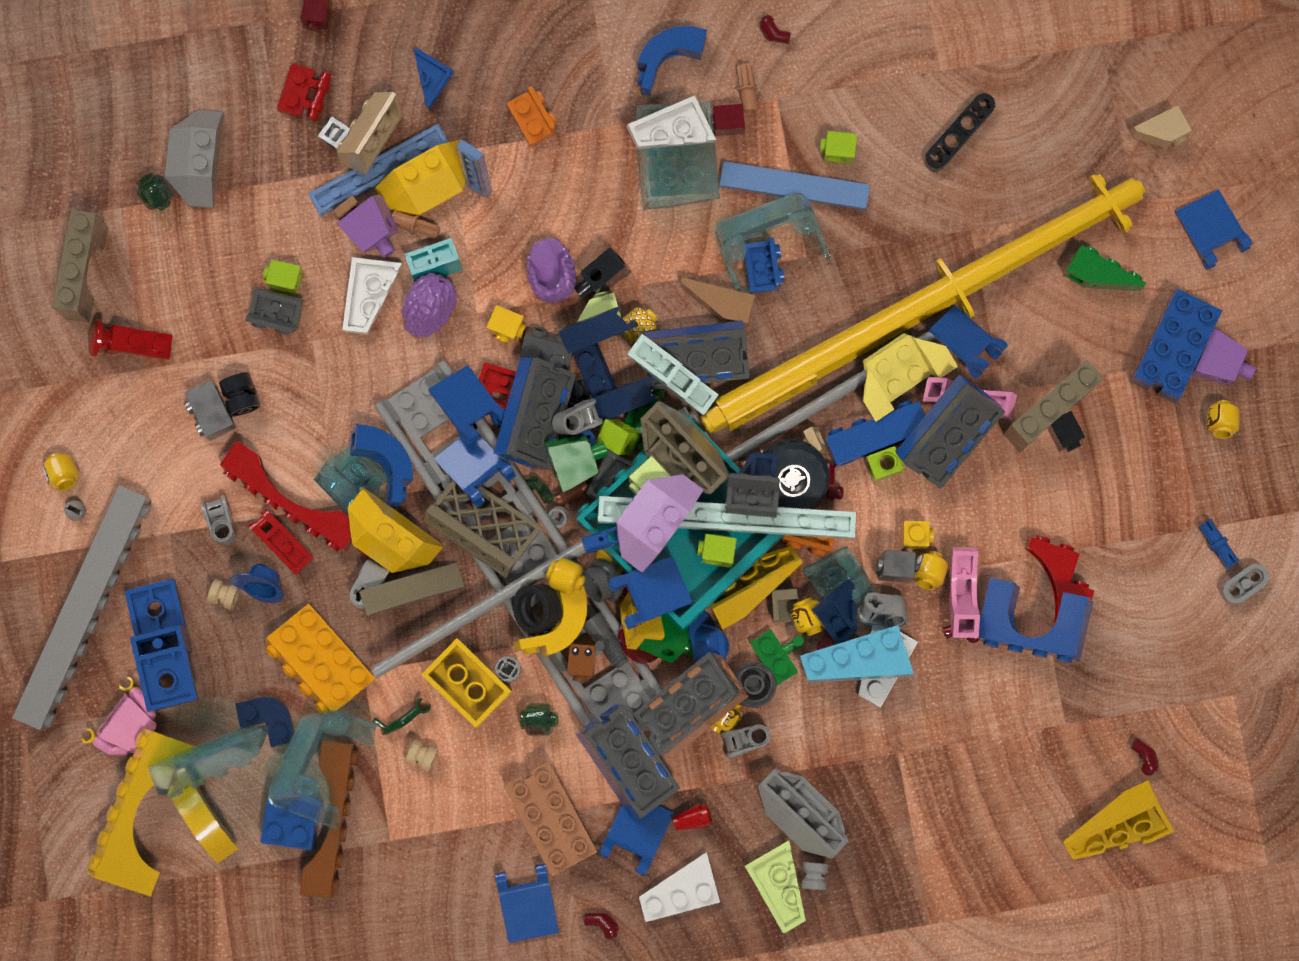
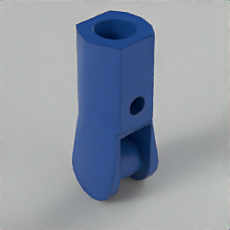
M617 526L581 537L586 554L620 545ZM615 533L617 540L610 542L608 534Z

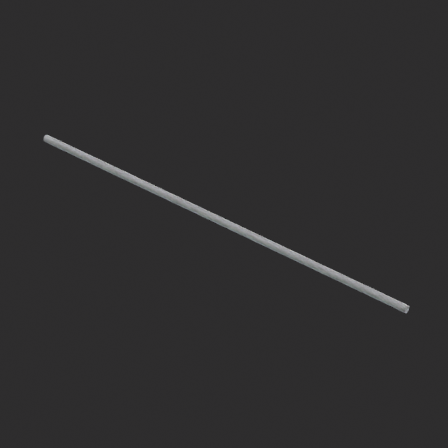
M929 331L918 337V339L930 342L938 340ZM861 371L725 454L735 463L864 385L866 371ZM582 540L372 666L371 669L376 678L381 677L515 596L522 587L533 585L546 577L547 571L554 560L558 561L560 558H567L573 561L584 554L585 550Z

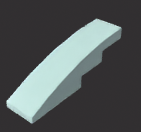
M643 334L640 335L627 353L632 360L701 415L706 413L718 396L716 392L702 383L701 379L683 367L682 363Z

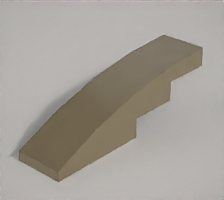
M454 563L359 591L366 614L370 616L414 602L418 603L464 588L465 586L458 565Z

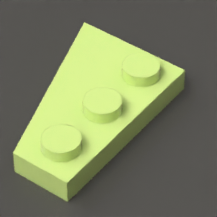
M788 840L745 865L746 870L783 934L806 921L790 842Z

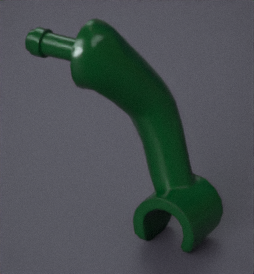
M418 698L411 710L394 721H389L385 725L378 718H374L372 722L383 729L382 735H387L404 727L420 713H428L431 709V704H427L424 710H420L419 704L422 698Z

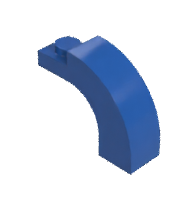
M678 26L666 29L654 36L645 45L638 59V69L644 70L640 72L637 84L641 86V94L651 97L657 71L667 59L675 56H686L701 60L707 30L693 26Z
M357 424L351 431L350 455L370 458L380 464L387 476L386 504L393 509H397L406 499L407 490L403 486H408L413 481V469L410 458L403 446L389 433L376 427Z

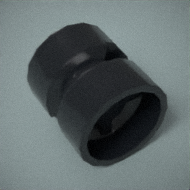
M249 372L235 374L219 382L223 396L228 398L226 406L230 417L245 415L261 407L257 393L252 392L254 384Z

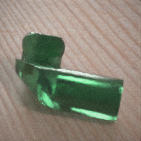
M530 476V479H525L532 491L536 490L545 504H549L554 500V495L549 487L537 476Z

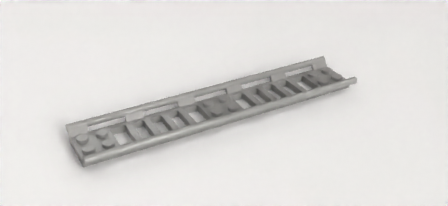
M446 360L440 362L434 370L391 398L374 405L394 438L407 452L411 464L435 500L442 494L438 485L441 484L445 490L452 479L447 474H443L434 458L460 438V436L432 454H430L421 438L450 420L428 391L430 387L454 374ZM483 418L475 423L478 427L476 432L495 450L497 437ZM398 422L402 424V426L404 427V429L406 430V432L418 448L419 452L426 461L425 463L422 462V460L420 459V457L418 456V454L416 453V451L404 435L403 431L397 424ZM501 457L514 469L513 472L516 474V477L512 480L519 490L516 492L511 483L506 481L500 472L492 476L482 487L487 490L497 482H500L507 492L506 495L500 498L508 505L513 502L520 513L536 523L531 515L534 512L560 553L568 549L569 546L513 461ZM470 499L458 500L460 511L467 510L464 504L470 501ZM443 502L440 505V508L446 513L455 512L449 502ZM492 513L479 514L480 523L491 517ZM462 516L467 523L465 526H476L475 516ZM526 525L517 526L519 537L530 536L533 532ZM512 527L500 533L501 539L515 538ZM542 530L515 564L508 577L505 578L501 575L507 585L557 555ZM495 536L489 541L497 540V537ZM516 543L503 545L504 552L513 558L517 553ZM472 555L495 592L502 589L504 586L494 570ZM577 558L573 560V562L580 564ZM534 595L531 600V611L534 618L540 623L541 621L532 608L540 604L541 601L537 595ZM513 596L503 602V604L517 624L513 612L515 598ZM591 599L599 612H602L610 631L618 639L617 634L620 624L606 602L598 603ZM587 600V615L589 618H592L596 615V612ZM517 624L525 638L536 637L535 633H528ZM582 628L576 639L587 632ZM539 632V635H546L548 632ZM539 648V652L536 653L584 727L590 722H600L602 720L600 715L615 704H625L634 717V712L663 690L648 666L633 660L632 662L644 678L642 681H640L629 662H627L620 668L613 669L584 688L581 682L572 681L573 676L567 675L568 663L560 651L542 658ZM597 650L596 656L601 654L603 651ZM564 672L591 715L587 714L561 673Z

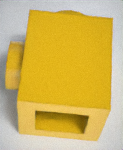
M496 305L486 328L488 333L495 335L494 339L508 344L509 341L516 343L517 338L522 339L527 325L524 324V316Z
M904 521L901 524V550H927L929 543L934 542V528H929V521Z

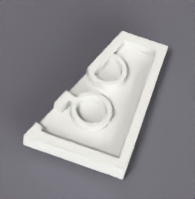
M695 95L627 125V129L637 149L715 143L716 141Z
M352 257L343 332L369 334L402 267V263Z
M872 625L871 633H875L887 629L889 627ZM900 632L908 657H910L918 642ZM897 678L861 680L858 696L881 708Z
M707 852L639 897L645 922L720 902Z

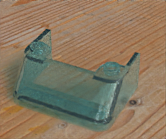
M789 194L723 220L716 226L715 236L736 291L742 292L732 264L741 261L745 257L747 248L744 240L790 222L798 234L808 235L815 232L826 261L831 259L816 216L808 198L804 194Z
M334 710L309 714L300 719L269 787L268 798L275 807L337 829L340 809L316 800L319 795V784L314 778L306 776L305 773L323 733L332 736L343 734L373 745L376 724Z

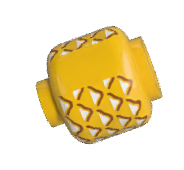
M636 307L622 318L627 324L633 319L638 324L637 327L622 333L631 344L636 342L643 332L657 331L655 322L658 319L650 309L645 311L640 307Z

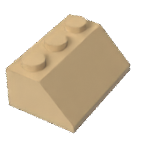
M375 92L370 100L367 99L364 102L359 118L353 120L349 128V134L337 146V155L341 164L366 176L403 116L397 94L393 92Z

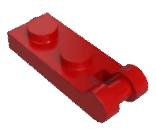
M265 509L261 513L262 516L256 522L252 521L248 527L297 576L315 558ZM270 523L273 528L265 533L262 529Z

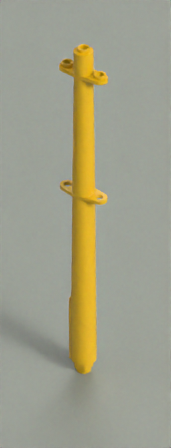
M1093 174L1089 176V182L1097 197L953 273L949 271L940 258L935 260V265L942 277L940 280L715 399V407L707 410L704 415L700 416L705 429L710 434L726 426L729 431L738 428L816 385L818 379L956 302L969 319L974 317L975 314L966 298L967 296L1109 216L1123 234L1129 232V228L1133 226L1129 216L1127 214L1122 215L1121 211L1143 200L1145 189L1139 180L1135 181L1133 178H1130L1107 191L1104 178L1100 174Z

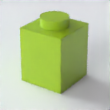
M271 259L270 266L265 267L263 280H266L265 284L270 289L298 295L304 271L299 265Z

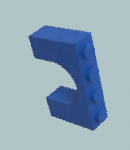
M990 578L979 624V639L984 641V646L998 648V645L1008 646L1007 650L1016 653L1028 650L1032 651L1033 656L1047 658V655L1057 656V661L1069 664L1072 663V660L1080 661L1093 601L1090 598L1063 592L1058 618L1054 627L1040 637L1030 638L1021 635L1014 623V612L1020 587L1013 582Z

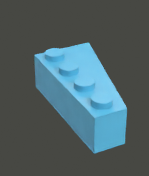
M898 625L800 656L808 683L914 676Z

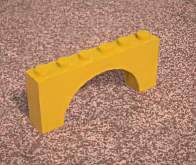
M144 728L143 732L139 733L136 738V750L133 757H130L125 767L127 773L124 781H121L117 787L115 804L107 812L106 820L108 822L97 838L98 847L95 855H92L88 861L87 869L89 871L87 874L95 879L151 897L160 872L148 866L142 860L135 847L133 822L137 808L147 791L163 778L178 773L198 775L207 751Z

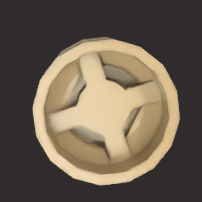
M215 579L210 587L207 602L214 605L220 603L224 608L232 611L238 600L240 589L234 585L225 586L223 581Z
M414 740L405 763L412 766L417 763L422 770L430 772L439 749L432 746L424 747L422 742Z

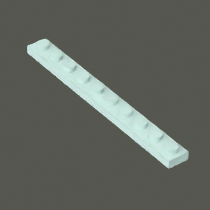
M599 496L598 523L616 524V521L633 498ZM696 502L678 527L684 529L854 539L856 512L778 507L777 518L729 514L725 513L726 504Z

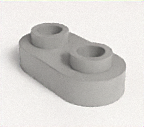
M1252 564L1224 583L1221 590L1223 599L1230 604H1239L1248 599L1268 583L1269 573L1267 569L1260 564ZM1251 573H1255L1258 576L1257 582L1251 580ZM1232 587L1237 589V596L1231 595L1230 589Z

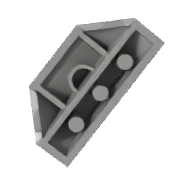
M198 110L169 131L165 178L189 207L214 209L223 112Z
M774 769L759 784L758 788L766 815L803 851L833 859L849 841L847 835H845L840 812L803 776L789 772H780V770Z

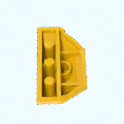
M461 140L436 145L391 171L375 187L378 195L384 197L389 210L421 216L462 193L466 180L457 151V146Z
M364 487L348 505L352 545L391 573L427 566L444 547L443 544Z

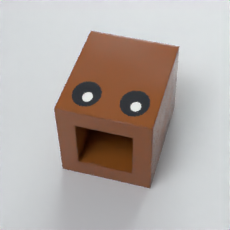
M570 644L567 675L573 676L572 681L588 682V678H594L597 652L595 646Z

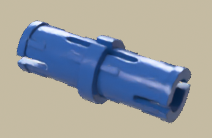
M1212 519L1198 527L1211 545L1209 547L1210 550L1215 551L1226 569L1240 561L1228 545L1227 537L1222 536Z

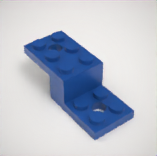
M173 578L124 591L135 635L130 637L147 712L199 700L188 653H192V648L176 580ZM158 602L162 606V611L158 616L153 617L149 613V607L151 604ZM165 674H171L174 678V683L170 688H163L160 683L162 676Z

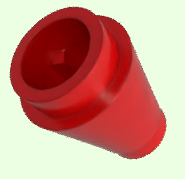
M698 804L673 816V823L676 831L705 829L707 825L712 824V818L707 804L702 806Z

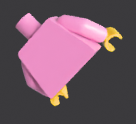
M129 676L126 678L130 680V686L124 688L119 683V688L125 694L98 731L86 728L92 734L91 739L88 740L81 737L83 743L93 744L94 747L108 755H128L130 752L134 753L138 734L142 733L144 728L154 731L157 727L154 721L156 717L155 711L147 712L142 690L137 687L136 682Z

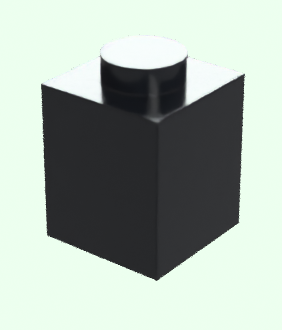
M1072 411L1063 414L1047 428L1059 452L1064 449L1067 452L1077 449L1081 446L1080 441L1085 438Z

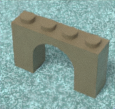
M71 210L52 305V308L67 320L90 323L94 298L87 290L88 265L93 250L104 251L108 231L107 225L96 213Z
M1086 360L1017 419L1003 435L1019 453L1022 452L1059 417L1093 391L1104 380L1103 376Z

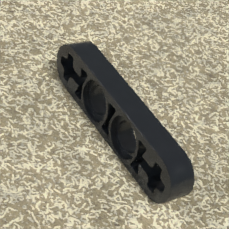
M982 93L976 96L928 150L924 160L928 170L933 172L941 171L989 118L995 108V100L991 95ZM979 101L981 103L987 101L989 103L987 106L989 110L984 108L977 116L975 112L980 106ZM966 117L971 118L975 124L974 128L970 130L964 129L961 125V120ZM950 135L957 137L959 141L958 146L954 148L948 147L945 143V138ZM942 148L945 153L941 156V164L938 162L932 164L931 155L936 157Z

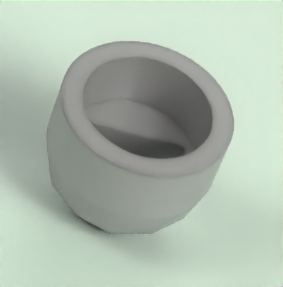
M72 500L65 505L64 512L67 518L78 521L85 516L86 508L80 501ZM73 506L79 509V514L69 510V507Z
M562 506L554 507L548 513L556 528L563 527L568 522L570 516L568 510ZM560 512H561V513L563 514V516H562L561 520L559 521V520H557L556 518L558 517V515H559Z

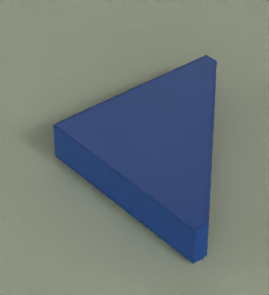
M415 47L414 54L426 107L431 110L452 78L454 70Z

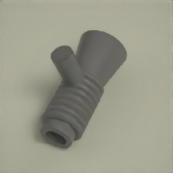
M599 612L584 623L583 629L596 641L595 648L598 651H603V654H605V657H607L612 666L615 665L618 669L629 661V658L621 648L622 644H620L614 633L610 631L602 612Z

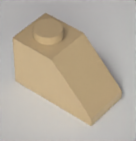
M1177 105L1135 126L1130 134L1132 138L1163 148L1171 145L1176 148L1188 141L1187 137L1192 130Z

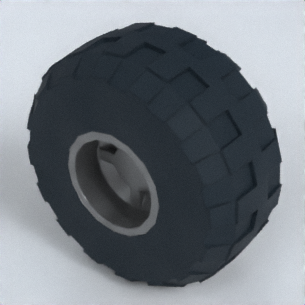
M786 439L776 441L762 451V453L777 454L776 478H780L778 507L814 509L822 502L829 488L830 473L826 460L815 447L803 440Z

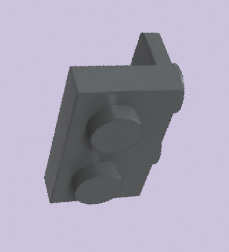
M256 287L253 291L250 312L246 315L245 321L251 322V325L257 328H274L280 334L288 335L294 333L299 328L304 299Z
M535 326L533 328L529 327L525 334L520 358H540L554 364L553 368H563L569 371L573 352L568 354L560 333L554 334L547 332V329Z
M730 473L725 513L777 518L780 478L769 475L754 476L745 473Z

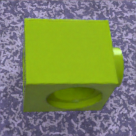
M827 131L826 139L821 138L820 153H824V161L853 164L857 134Z
M606 419L599 428L596 442L604 441L606 448L617 455H632L642 433L619 419Z
M895 446L865 458L873 483L903 472L905 464L896 454ZM889 458L893 462V468L890 470L883 469L880 465V460Z
M706 534L704 541L699 540L697 555L702 556L701 563L731 568L736 538Z

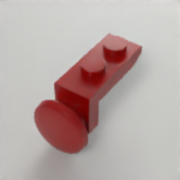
M95 320L89 333L88 351L94 357L97 356L99 350H103L104 353L112 355L119 352L169 360L173 335L118 325L103 329L102 320Z

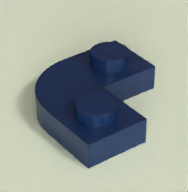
M260 697L235 703L241 729L265 723L271 747L297 742L291 714L288 708L279 700L271 697Z

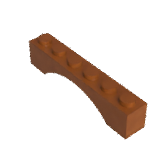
M322 740L318 766L324 774L330 790L332 802L331 822L321 849L303 868L299 894L333 898V894L338 893L340 878H336L337 867H342L344 853L340 852L341 842H345L347 837V827H344L345 816L349 817L351 810V801H347L348 792L353 791L355 776L351 775L352 765H357L359 751L355 750V745Z

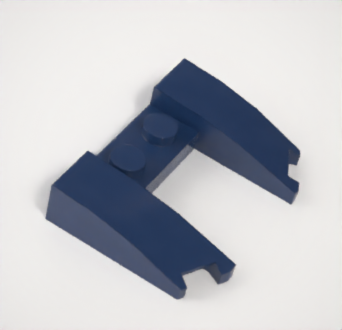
M620 306L559 330L568 354L572 352L574 354L591 397L596 399L595 407L599 418H602L603 421L657 400L659 395H651L652 381H658L652 375L619 387L615 385L598 342L638 326L634 319L627 324L617 314L621 310Z

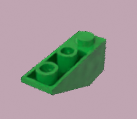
M1081 245L1063 276L1084 288L1141 291L1146 285V282L1142 280L1143 278L1133 271H1125L1120 268L1121 265L1111 258H1103L1099 255V251L1091 246L1085 247Z

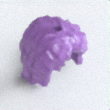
M553 237L546 238L540 242H534V247L530 249L531 254L526 257L529 261L526 264L529 274L528 283L531 284V289L535 292L536 298L549 304L563 301L571 296L574 292L577 275L575 272V261L571 258L569 249L565 248L559 239L554 240Z
M431 272L417 279L407 293L403 303L404 308L401 313L403 314L402 320L405 322L404 329L408 330L412 336H417L418 338L422 336L427 338L433 333H437L449 321V316L452 315L451 312L455 310L454 306L457 304L456 299L458 297L455 289L456 286L450 280L445 279L443 275H436Z

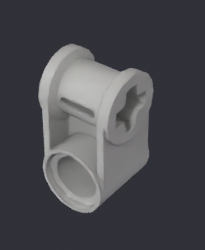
M592 398L579 402L573 407L557 413L552 420L554 431L561 435H574L602 424L603 419L599 418L595 407L596 399ZM567 418H568L569 421H570V426H569V428H567V426H566V420H567Z
M222 495L221 499L209 503L201 502L202 512L212 538L223 546L234 543L237 531L226 495ZM223 527H228V536L222 539L219 538V530Z
M368 559L350 591V599L353 605L359 609H365L362 600L358 602L356 594L359 591L386 583L391 572L380 564Z
M870 592L865 596L864 604L857 610V618L866 625L889 628L898 625L899 628H902L908 623L906 600L900 595Z
M760 724L720 734L721 738H724L727 748L726 758L739 756L762 748L770 741L768 728ZM761 729L765 731L766 740L763 743L758 744L752 740L751 735L754 730ZM732 737L735 739L737 749L734 748Z

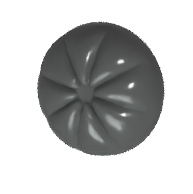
M596 559L590 564V568L582 573V576L586 577L583 585L585 592L595 602L600 603L606 599L608 601H616L621 596L623 588L612 592L609 587V579L620 576V573L617 572L615 565L608 560Z
M750 662L740 666L735 671L736 678L748 694V697L740 704L750 708H758L772 700L776 692L777 682L775 675L766 665Z

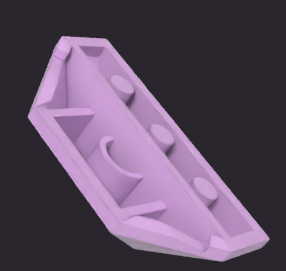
M683 474L647 480L616 521L621 557L643 572L683 522L703 489Z

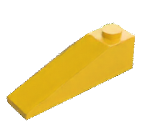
M792 546L764 554L760 560L751 566L709 606L711 613L722 630L746 617L803 563Z
M1149 780L1124 791L1065 839L1063 844L1072 859L1076 860L1102 854L1107 848L1119 846V849L1128 848V844L1133 842L1151 843L1175 831Z

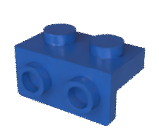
M774 237L764 242L744 244L750 294L780 291L781 283H784L783 268H778L777 259H781L780 245L775 244Z

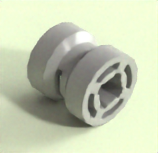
M510 656L503 657L496 663L495 673L502 682L513 683L521 675V666L515 658Z
M803 862V871L807 875L802 880L801 888L827 890V881L824 874L828 873L829 864Z

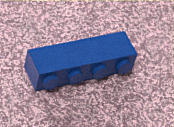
M909 400L899 404L898 410L888 413L877 422L874 419L866 421L865 418L851 423L852 427L846 430L839 427L829 431V436L824 441L835 468L903 443L925 417L919 401L912 403Z

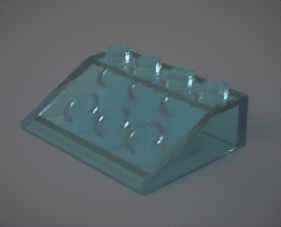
M698 102L714 134L711 102ZM674 104L637 105L634 112V121ZM715 143L637 149L642 209L671 208L720 199Z
M268 726L237 728L148 766L158 796L168 795L169 798L184 793L183 788L190 785L192 788L201 786L206 783L205 779L214 776V778H219L228 774V769L236 766L238 769L251 764L250 759L257 757L261 751L269 731Z

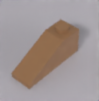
M682 277L681 288L723 323L743 321L744 327L747 328L755 295Z

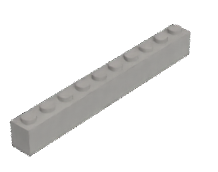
M120 485L118 486L16 708L13 719L42 731H46L47 727L51 728L56 719L54 712L57 705H61L66 697L67 690L65 688L67 683L72 681L77 673L78 667H76L78 659L79 657L82 658L88 649V644L86 643L90 634L93 635L99 624L97 620L99 613L104 611L109 603L110 598L107 596L111 587L115 588L119 581L120 574L118 572L122 564L125 565L131 553L129 551L132 541L136 542L140 535L141 528L139 526L143 518L146 519L151 511L152 505H150L151 500Z

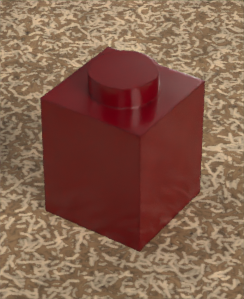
M304 0L300 16L302 25L307 30L319 32L320 29L327 30L333 4L332 0Z
M743 104L713 106V114H709L708 117L709 126L711 129H714L715 137L745 133Z

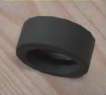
M543 583L522 587L517 592L513 602V612L517 624L524 631L531 634L553 629L561 616V604L557 593L550 586ZM534 594L539 597L543 606V618L540 623L534 618L531 611V600Z

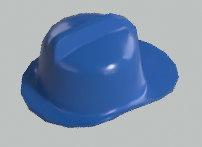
M255 564L251 567L248 574H236L230 578L232 585L259 601L276 603L284 597L283 591L280 589V575L274 569L264 564Z
M703 612L688 626L694 661L696 663L709 652L722 655L726 660L729 652V640L726 634L715 626L712 618Z

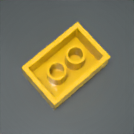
M458 638L421 674L476 729H479L513 694Z

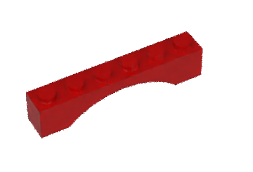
M239 441L235 442L220 463V466L225 469L222 474L234 482L237 479L244 482L243 488L254 496L260 493L266 497L263 502L276 510L280 507L285 510L284 516L295 524L300 520L307 525L305 530L314 537L318 538L319 535H322L327 539L325 544L336 552L340 548L347 552L352 545L349 516L340 510H312L288 500L271 483L264 470L261 457Z

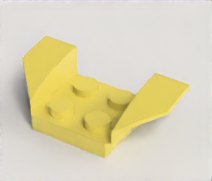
M903 333L863 360L866 371L863 402L874 421L877 422L894 410L890 403L930 375L942 378L958 366L946 346Z

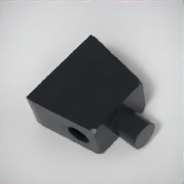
M609 247L580 272L584 280L577 284L574 289L584 299L593 291L595 293L607 291L632 271L620 255ZM601 273V279L596 281V276Z

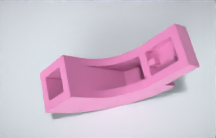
M928 377L923 402L934 406L954 381L948 378ZM983 390L993 397L1006 411L1001 418L1012 419L1017 394Z
M952 547L951 566L949 569V610L953 638H979L980 613L977 603V547Z

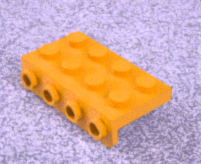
M307 604L266 637L265 651L272 659L277 658L283 665L281 667L283 672L289 678L293 677L299 683L298 688L304 696H310L315 701V708L322 716L327 715L331 719L335 716L336 712L375 680L374 676L310 604Z

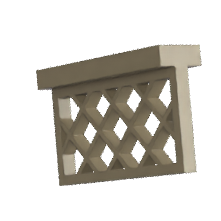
M452 480L436 502L427 509L423 522L507 578L515 564L540 533L542 527L482 486L478 490L483 495L482 498L484 497L489 500L491 508L477 509L472 503L473 510L460 511L458 500L469 498L466 494L456 495L455 486L457 484ZM454 501L456 512L446 513L439 507L443 502ZM505 511L510 515L511 522L498 523L496 512ZM492 513L494 524L480 525L479 514ZM474 515L476 526H465L462 524L461 517ZM526 525L533 530L530 536L519 537L517 526ZM512 527L515 538L501 539L499 529ZM495 529L497 540L487 541L483 538L482 531ZM516 543L517 553L513 558L504 552L503 545Z

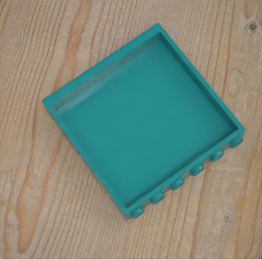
M687 415L686 417L720 452L728 474L739 473L741 470ZM644 452L635 457L632 461L634 465L628 471L623 469L615 476L614 480L616 482L610 488L605 486L595 495L596 501L591 505L586 503L577 512L579 516L576 523L588 535L617 526V524L598 523L599 496L634 498L636 495L629 488V476L649 459ZM728 478L713 493L702 492L696 502L726 504L724 497L728 489ZM677 528L650 564L673 556L693 603L665 615L683 632L784 535ZM615 533L608 534L610 542L617 540ZM706 534L736 538L732 567L701 563L702 556L697 555L699 540L704 541ZM620 545L602 549L625 574L638 570L621 557Z

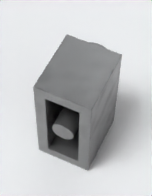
M212 380L185 392L187 400L184 401V404L189 414H195L198 422L195 423V427L200 437L205 436L211 441L236 429L226 404Z
M885 550L876 559L875 574H879V581L910 583L914 579L916 553Z

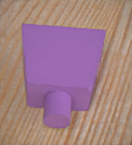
M382 195L371 196L337 222L339 227L363 252L373 251L377 248L383 258L395 252V248L389 241V238L398 232V228Z
M1214 328L1192 376L1224 385H1231L1237 376L1250 381L1256 367L1243 362L1248 352L1245 347Z

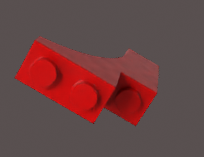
M1036 535V538L1031 537L1028 540L1025 550L1032 554L1041 564L1050 580L1055 601L1054 627L1058 618L1063 592L1088 597L1092 600L1095 590L1089 589V584L1078 580H1075L1074 583L1071 582L1080 553L1074 552V547L1062 543L1060 546L1051 544L1050 539Z

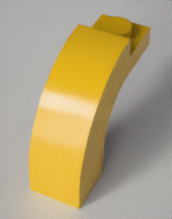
M584 586L580 591L575 590L571 595H566L559 591L556 592L561 604V616L557 625L546 635L513 642L515 652L523 651L524 655L538 653L539 648L542 658L557 653L569 646L577 638L585 623L587 599Z
M190 773L169 787L173 796L172 800L182 818L202 847L217 864L238 850L231 833L214 814L195 778Z

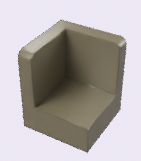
M797 589L773 590L771 592L773 623L793 622L790 611L794 608L793 604L797 603Z

